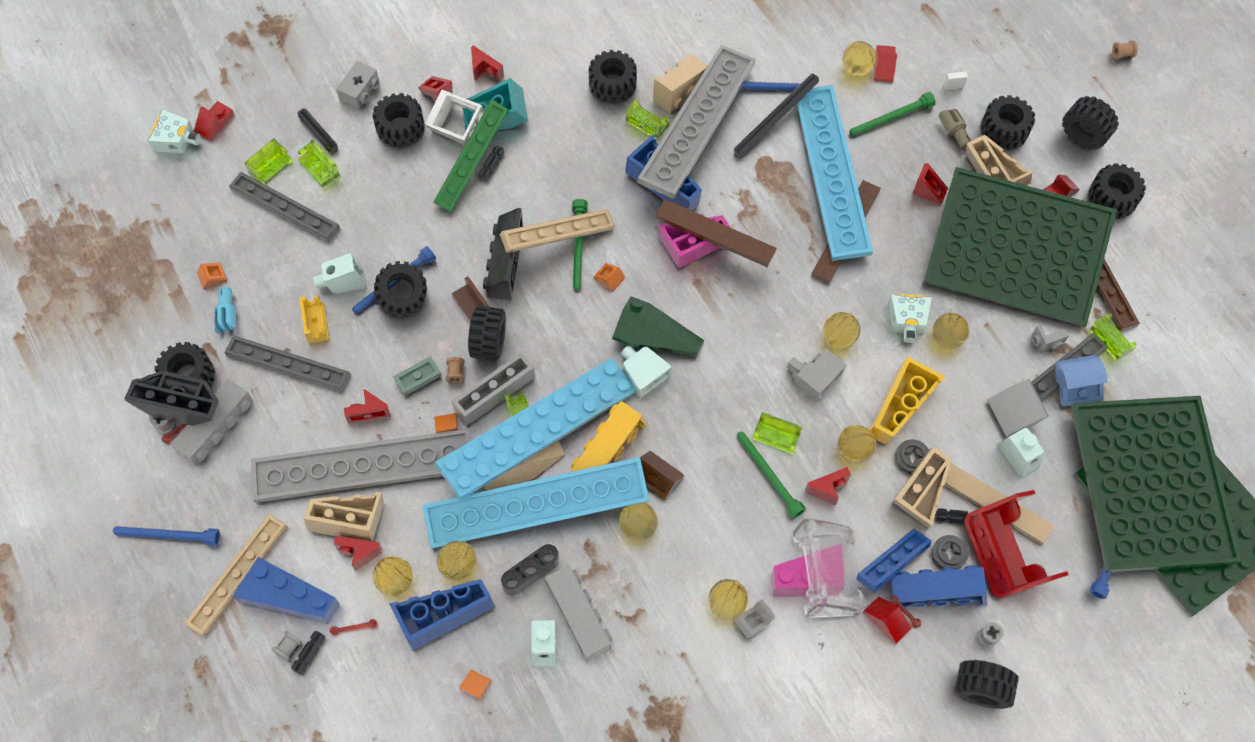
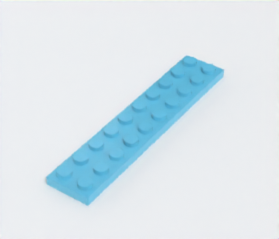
M833 85L812 88L796 106L832 261L870 256L873 254V249Z
M610 358L436 461L435 466L461 500L608 411L615 404H619L621 401L636 394V389L616 361Z
M638 457L470 494L461 500L455 497L422 506L430 547L434 549L649 501L641 460Z

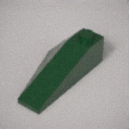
M630 296L624 306L612 336V340L631 347L639 348V345L651 346V350L666 348L670 349L673 353L694 356L698 355L704 343V339L652 304Z

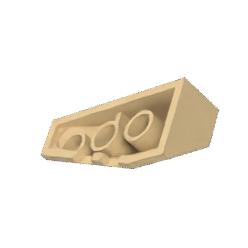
M559 440L484 485L485 491L533 481L535 477L548 470L565 456Z

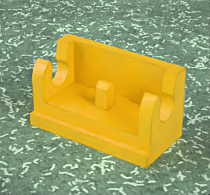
M314 295L313 301H308L305 296L299 297L304 334L308 343L312 344L330 340L324 302H321L320 297Z

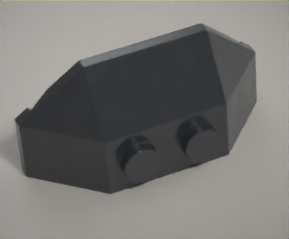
M160 371L141 379L132 380L124 398L126 402L150 416L192 426L212 421L219 403L205 380L167 371Z

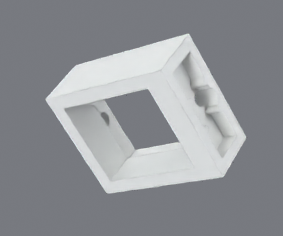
M441 90L425 125L434 133L466 145L485 108L480 104ZM453 104L475 112L464 136L442 128Z

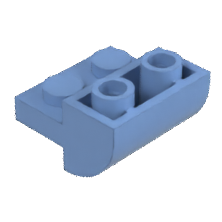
M1091 355L1055 362L1056 382L1059 384L1060 405L1065 407L1071 406L1073 403L1104 400L1103 383H1107V374L1104 364L1098 356Z

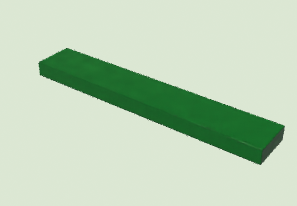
M492 99L490 100L435 197L434 204L448 212L452 211L509 109Z

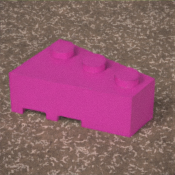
M723 215L707 217L730 227ZM659 225L658 237L678 268L722 248L674 226Z
M841 544L773 567V596H823L825 594L837 596L841 594L844 588Z

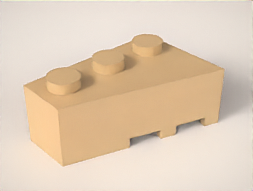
M692 54L676 63L677 67L675 69H667L665 71L666 75L663 77L657 76L654 78L653 102L670 114L682 106L684 100L689 97L707 68L705 63Z
M986 135L967 143L966 155L978 173L1023 185L1031 184L1032 172L1024 169L1018 164L1016 159L1004 153V150Z
M933 446L892 500V503L925 527H931L952 459Z
M376 492L375 495L367 496L356 494L353 497L347 498L336 496L310 499L303 518L307 531L373 541L384 507L382 492Z

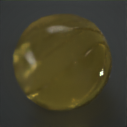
M864 41L851 43L843 52V65L853 75L861 76L867 74L876 63L874 48Z
M842 311L836 312L825 321L823 334L831 346L841 349L848 348L858 340L860 324L852 314Z
M945 313L939 316L933 323V339L939 346L945 349L959 348L969 337L970 329L968 322L957 313Z
M861 425L849 426L838 437V451L847 461L861 463L868 460L875 452L876 439L867 427Z
M645 502L625 506L619 516L620 529L631 540H646L655 533L658 527L657 513Z
M451 541L439 551L437 557L438 568L441 574L450 580H464L475 570L477 565L476 553L466 542Z
M387 556L381 559L373 570V582L376 588L384 595L398 596L408 590L413 580L412 568L402 557Z
M722 579L710 589L708 597L709 607L720 618H737L747 608V591L736 580Z

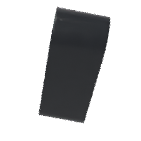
M545 544L507 570L501 577L504 592L510 596L517 595L556 568L559 563L557 548L554 545ZM547 553L555 556L550 561L543 559V556ZM528 566H534L536 571L528 574L525 572V569ZM510 579H516L518 581V583L513 587H509L506 585L507 581Z

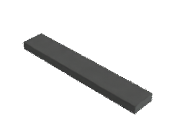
M240 172L229 185L230 190L327 243L331 241L340 229L339 224L243 172Z
M1092 333L1058 361L1091 355L1099 357L1109 347L1095 333ZM1055 363L1031 381L1041 402L1059 388L1055 376Z
M235 335L232 336L224 352L227 357L343 393L351 375L349 371Z

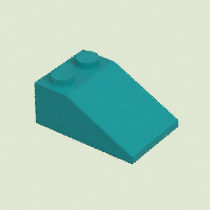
M511 78L467 98V100L482 105L485 109L491 99L509 109L497 131L511 129L528 121L523 88ZM463 108L465 128L467 130L475 112Z

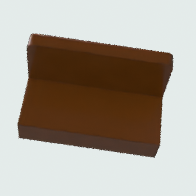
M469 276L464 278L466 285L454 291L452 297L471 322L472 314L478 305L490 306Z
M649 451L640 457L646 486L663 499H666L676 483L683 479L684 474L652 451Z

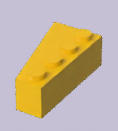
M907 356L899 366L867 435L886 445L946 376Z
M622 401L619 404H615L609 412L610 417L606 422L603 421L598 426L595 438L593 440L590 439L583 448L585 451L580 458L577 457L572 462L570 472L610 464L612 460L614 462L619 460L624 453V445L632 443L637 437V429L639 427L643 429L647 425L644 417Z

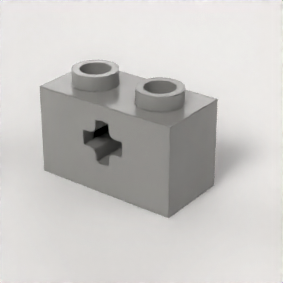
M356 61L336 88L339 100L360 109L368 101L371 92L379 85L377 70Z

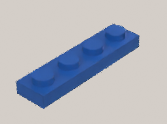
M915 528L860 571L856 580L875 593L927 550L932 540Z

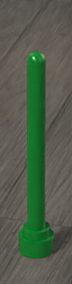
M930 91L926 92L913 103L851 128L849 134L855 136L918 108H931L936 104L935 98Z
M575 199L572 201L574 215L586 214L588 211V202L586 200ZM583 236L575 238L573 289L576 291L581 288Z
M742 431L738 432L737 438L787 504V513L790 517L795 519L806 511L803 503L793 499L746 434Z

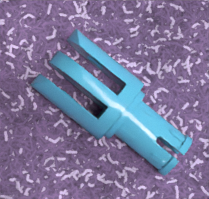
M229 287L218 289L219 301L218 305L214 307V329L218 334L236 329V307L232 305V289Z

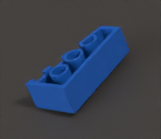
M653 135L627 157L625 173L638 181L639 175L658 146ZM689 175L674 199L648 188L663 200L666 199L691 211L699 205L702 189Z
M257 557L233 595L240 604L257 606V608L274 610L282 614H291L329 624L340 606L336 597Z
M968 565L964 569L955 570L954 567H946L936 572H932L930 569H923L914 574L901 571L891 579L893 601L900 608L925 607L929 602L937 607H944L950 604V602H955L959 606H969V603L973 601H979V606L987 605L984 568H978V565Z
M482 579L452 586V589L444 591H433L430 595L411 597L404 602L398 603L396 601L389 603L413 651L495 608Z

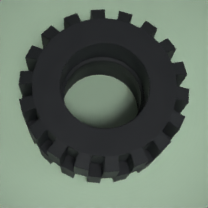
M609 50V52H601V55L597 54L595 59L591 60L589 65V86L591 93H594L596 98L600 97V101L603 102L607 100L608 103H612V101L620 103V100L623 99L625 101L628 99V96L631 97L637 84V66L634 63V59L632 57L629 58V54H622L620 50H617V52ZM610 74H616L621 77L616 79H609L605 76Z
M392 93L390 97L386 95L383 97L384 100H379L377 102L378 106H374L372 117L376 133L383 143H389L392 147L395 145L402 147L405 144L406 146L411 145V142L415 143L418 141L417 137L421 138L425 123L421 106L415 98L412 99L408 94L404 96V93H399V95ZM398 117L407 118L405 121L401 123L391 122L393 119Z
M1004 95L999 96V99H993L986 109L981 121L982 135H986L1002 149L1004 147L1012 149L1013 146L1016 148L1020 147L1021 144L1026 142L1034 126L1035 112L1032 111L1031 105H1027L1025 100H1020V97L1016 96L1013 98L1012 95H1007V97H1004ZM1001 119L1009 120L1012 123H1014V125H1008L1004 123Z
M1084 96V98L1080 97L1064 115L1062 127L1065 128L1064 132L1068 135V138L1072 139L1075 144L1083 148L1086 147L1090 150L1094 148L1096 150L1106 144L1118 129L1119 122L1114 109H1111L1110 105L1106 104L1104 100L1093 96L1091 98Z
M1114 163L1112 166L1109 164L1097 173L1090 185L1088 198L1092 200L1091 203L1117 209L1115 219L1117 216L1124 218L1125 215L1129 216L1135 211L1144 197L1146 185L1143 184L1145 180L1140 178L1141 174L1135 172L1133 167L1128 168L1126 164L1121 166L1118 163ZM1110 187L1119 189L1124 195L1113 192Z
M395 261L394 265L389 263L385 269L382 268L379 275L377 274L375 278L374 296L376 297V302L384 312L385 310L388 311V314L391 316L393 314H396L397 317H401V315L410 316V313H416L418 308H421L424 304L427 294V281L423 277V272L421 270L418 271L417 266L414 264L410 266L409 262L404 261V264H400V261ZM395 280H405L412 285L413 293L408 298L397 299L390 295L388 286Z
M479 305L475 308L468 335V352L471 358L491 361L498 360L502 352L506 330V314L504 309Z
M179 342L176 343L175 347L170 345L167 347L168 350L166 352L162 351L160 353L162 357L157 358L156 363L158 365L154 368L156 373L160 371L177 373L179 369L186 365H195L194 370L188 376L205 380L211 388L212 384L210 381L215 379L213 374L215 369L205 351L199 348L197 344L191 345L190 342H185L182 345Z
M983 660L962 661L959 666L954 692L962 699L979 706L994 709L1011 708L1014 706L1019 676L1009 668Z

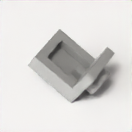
M1041 325L1037 326L1032 333V341L1039 348L1040 352L1050 349L1055 351L1062 348L1069 337L1066 329L1046 335Z
M761 599L751 609L739 615L734 622L749 639L765 629L774 620L775 615Z

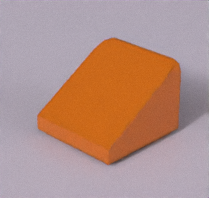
M221 263L200 264L197 275L202 288H208L227 280Z
M605 263L593 278L609 290L614 291L625 279V276L619 267Z
M456 413L434 416L436 433L458 430Z
M470 670L459 689L481 701L492 680Z

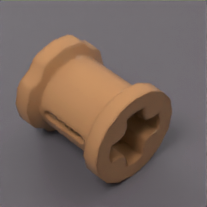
M1131 40L1128 43L1120 44L1116 42L1113 44L1112 54L1115 60L1126 56L1131 58L1137 56L1138 46L1135 40Z
M447 358L448 375L445 377L446 382L459 384L465 381L463 376L465 360L463 358Z

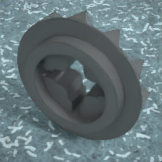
M906 440L897 448L896 462L901 465L902 469L912 473L929 449L919 440ZM914 449L915 456L918 458L911 463V457L907 455H910Z
M954 535L940 537L932 549L933 559L937 561L939 566L944 568L954 567L957 570L967 562L969 556L965 542ZM951 546L952 552L956 555H953L949 560L948 554L943 551H947Z

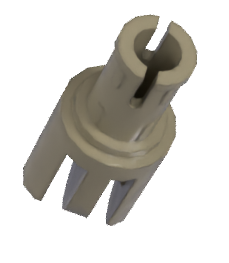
M957 109L941 111L939 119L950 136L956 138L961 149H966L967 143L972 140L966 133L967 125Z

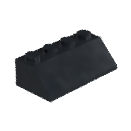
M516 208L500 215L498 223H494L493 236H495V239L490 242V253H492L491 259H487L486 271L489 272L488 277H484L483 289H486L487 297L512 300L520 250L507 253L500 233L505 230L524 227L522 208Z

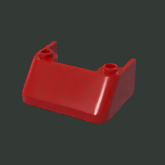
M1035 490L1013 494L972 511L965 517L966 529L980 565L984 568V575L992 594L998 598H1004L1069 575L1065 571L1047 576L1045 569L1041 565L1030 564L1026 566L1010 524L1016 522L1021 515V509L1017 501L1035 495Z

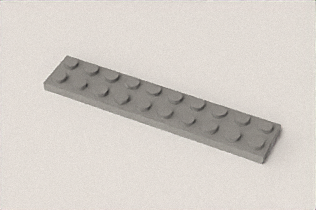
M720 45L639 175L637 183L672 199L675 198L755 65L756 59Z
M469 429L251 459L253 501L257 503L441 477L442 474L435 466L436 461L470 442Z

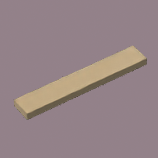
M608 209L505 230L500 233V237L506 252L509 253L609 231L615 226Z
M951 463L944 486L980 508L1006 498L1002 493ZM1019 504L1021 509L1020 518L1016 522L1011 523L1010 526L1043 545L1054 525Z
M268 514L184 624L204 638L234 599V593L257 557L264 560L288 526L271 514Z

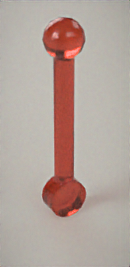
M181 424L168 435H163L161 438L162 442L168 443L170 438L185 428L187 424Z
M892 595L890 602L900 607L901 611L912 621L913 627H920L921 620L914 618L899 602L898 597Z
M371 619L366 623L341 628L332 626L329 632L332 636H337L339 632L364 627L374 628L377 626V621Z

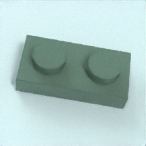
M430 356L393 377L403 395L406 396L442 375Z

